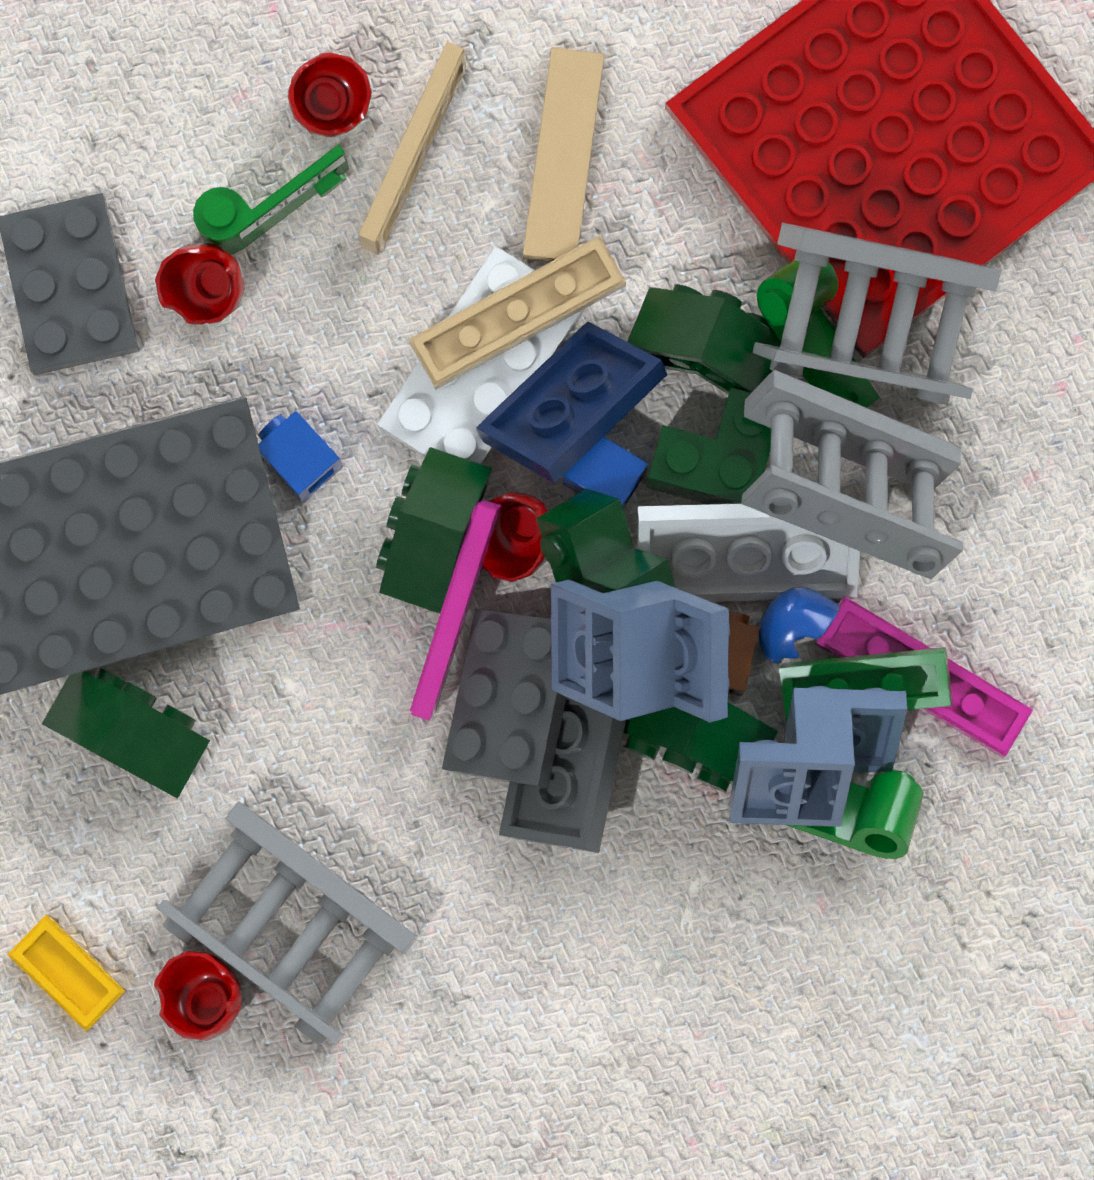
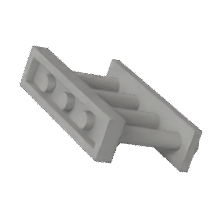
M782 222L777 244L796 250L794 260L799 261V267L780 347L758 342L754 344V354L771 360L770 370L802 376L804 367L916 388L918 389L916 398L948 405L950 395L971 399L973 388L948 379L968 297L974 298L976 288L996 292L1001 270L967 261ZM829 257L846 260L844 271H848L849 275L829 357L803 352L802 349L821 266L827 267ZM880 267L894 270L893 281L898 282L879 366L851 360L871 277H877ZM927 278L942 280L943 286L941 291L947 293L927 376L900 371L919 288H925Z
M773 370L745 399L744 417L771 428L770 467L742 494L741 504L929 579L935 577L963 551V542L936 532L934 528V489L961 465V447L777 370ZM793 437L818 447V483L793 474ZM841 457L865 466V502L840 493ZM888 476L912 486V521L888 512Z
M238 801L225 818L236 827L230 834V837L234 840L181 909L168 900H162L156 908L167 916L162 926L187 945H189L193 938H196L300 1018L294 1027L313 1042L321 1046L327 1038L333 1044H338L345 1034L334 1027L331 1022L383 953L389 956L393 949L396 948L402 954H406L418 936ZM263 847L280 860L274 868L278 873L224 943L198 922L249 855L253 853L256 856ZM307 881L324 894L318 901L321 908L268 976L245 959L243 955L296 886L300 889ZM351 914L368 927L362 935L366 940L312 1010L287 991V988L339 920L345 922Z

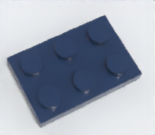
M588 321L476 427V430L482 442L555 484L668 374L662 360Z

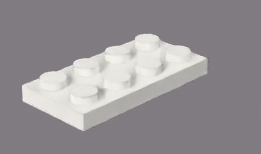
M495 246L449 317L535 270ZM585 309L437 390L433 387L421 363L418 362L378 422V428L424 458L429 448L432 447L483 465L494 448L482 442L476 427L561 347Z
M743 504L638 507V549L668 559L677 589L710 602L773 600L778 594L797 587H807L827 598H844V596L847 598H857L860 551L778 518L771 517Z

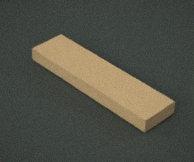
M448 41L446 42L359 231L358 237L361 248L377 255L379 252L382 253L465 72L467 65L464 48Z
M551 47L523 259L552 262L579 247L604 64L603 53Z
M599 235L408 339L409 344L433 387L437 390L624 288L626 281Z

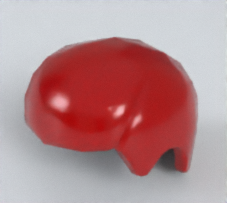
M331 52L321 53L300 66L292 76L288 89V101L294 119L310 134L330 138L345 134L358 126L367 114L372 96V89L366 71L351 57Z
M212 243L187 244L180 247L161 262L155 278L158 299L162 307L174 310L184 318L186 323L195 325L214 324L224 320L239 307L245 290L243 276L236 259L226 250Z
M511 491L490 500V502L501 505V509L482 567L493 578L514 582L531 576L547 562L540 547L542 536L536 518L549 510L535 496Z
M186 951L169 959L154 982V987L160 997V1017L168 1027L172 1028L176 1034L184 1039L209 1041L227 1032L241 1009L242 993L237 975L219 958L208 953Z

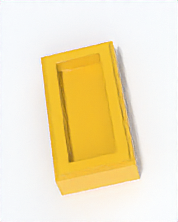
M47 914L7 954L86 1032H89L127 992L117 980Z

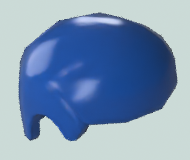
M807 587L790 588L778 594L768 604L760 621L759 643L764 656L775 664H781L784 658H798L799 653L795 649V641L805 637L820 638L835 619L840 606L824 595Z

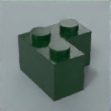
M675 284L672 290L649 287L627 340L628 343L662 360L665 369L696 374L726 394H729L731 387L752 393L773 371L769 369L770 359L753 353L755 342L778 347L781 345L776 333L771 329L765 318L758 314L746 313L740 309L742 301L737 297L719 290H712L710 296H706L695 289L680 284Z
M730 388L716 439L663 425L646 488L707 505L741 504L742 494L765 472L771 447V428L744 417L745 399L751 393Z
M432 447L429 448L421 467L413 464L410 466L401 493L406 499L396 496L386 524L387 528L395 530L393 539L385 538L376 563V568L384 571L379 593L439 614L441 613L474 506L484 499L492 470L491 467Z
M587 488L536 518L542 536L540 547L544 557L551 565L556 583L571 580L601 593H608L653 581H659L676 588L668 559L634 548L620 499Z
M100 667L94 676L85 671L69 675L42 722V725L177 799L210 742L207 738L191 730L196 722L194 718L168 704L162 713L152 708L157 697Z
M728 702V718L713 722L705 721L676 707L626 719L623 736L628 738L624 746L626 749L650 760H655L658 752L663 753V762L690 774L696 768L700 770L696 780L726 793L729 785L733 784L740 742L774 741L778 731Z

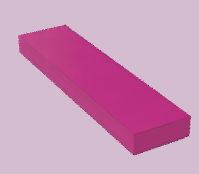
M482 500L474 506L410 711H412L411 715L430 721L436 713L501 509L499 504Z
M844 596L839 604L840 610L835 619L815 644L837 658L932 649ZM948 659L953 698L952 705L925 708L923 710L1000 757H1006L1033 709Z

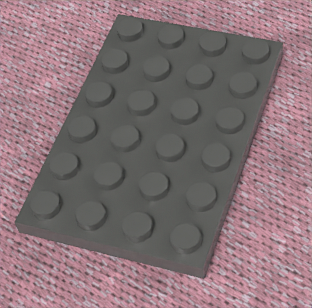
M246 397L234 398L0 461V695L300 610Z

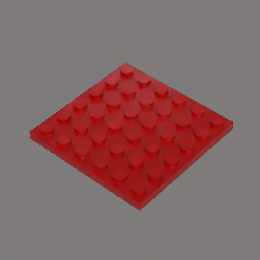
M802 0L665 103V110L788 264L795 259L796 250L777 244L782 222L986 266L1094 184V128L990 0ZM829 257L828 262L834 268L837 275L838 290L836 296L822 308L837 325L849 272L844 271L846 260ZM879 267L877 277H871L854 347L863 359L884 344L898 282L893 281L894 270ZM927 278L926 287L919 288L912 322L946 296L947 292L941 291L943 286L942 280Z

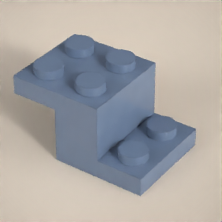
M571 580L551 584L553 691L619 721L671 707H676L708 722L728 718V691L730 686L728 678V646L730 636L728 608L659 581L608 593L598 592Z
M824 686L794 688L783 743H777L772 740H760L756 742H740L729 801L730 823L841 827L853 771L887 772L893 770L907 713L906 691H886L881 688L846 690L830 689Z

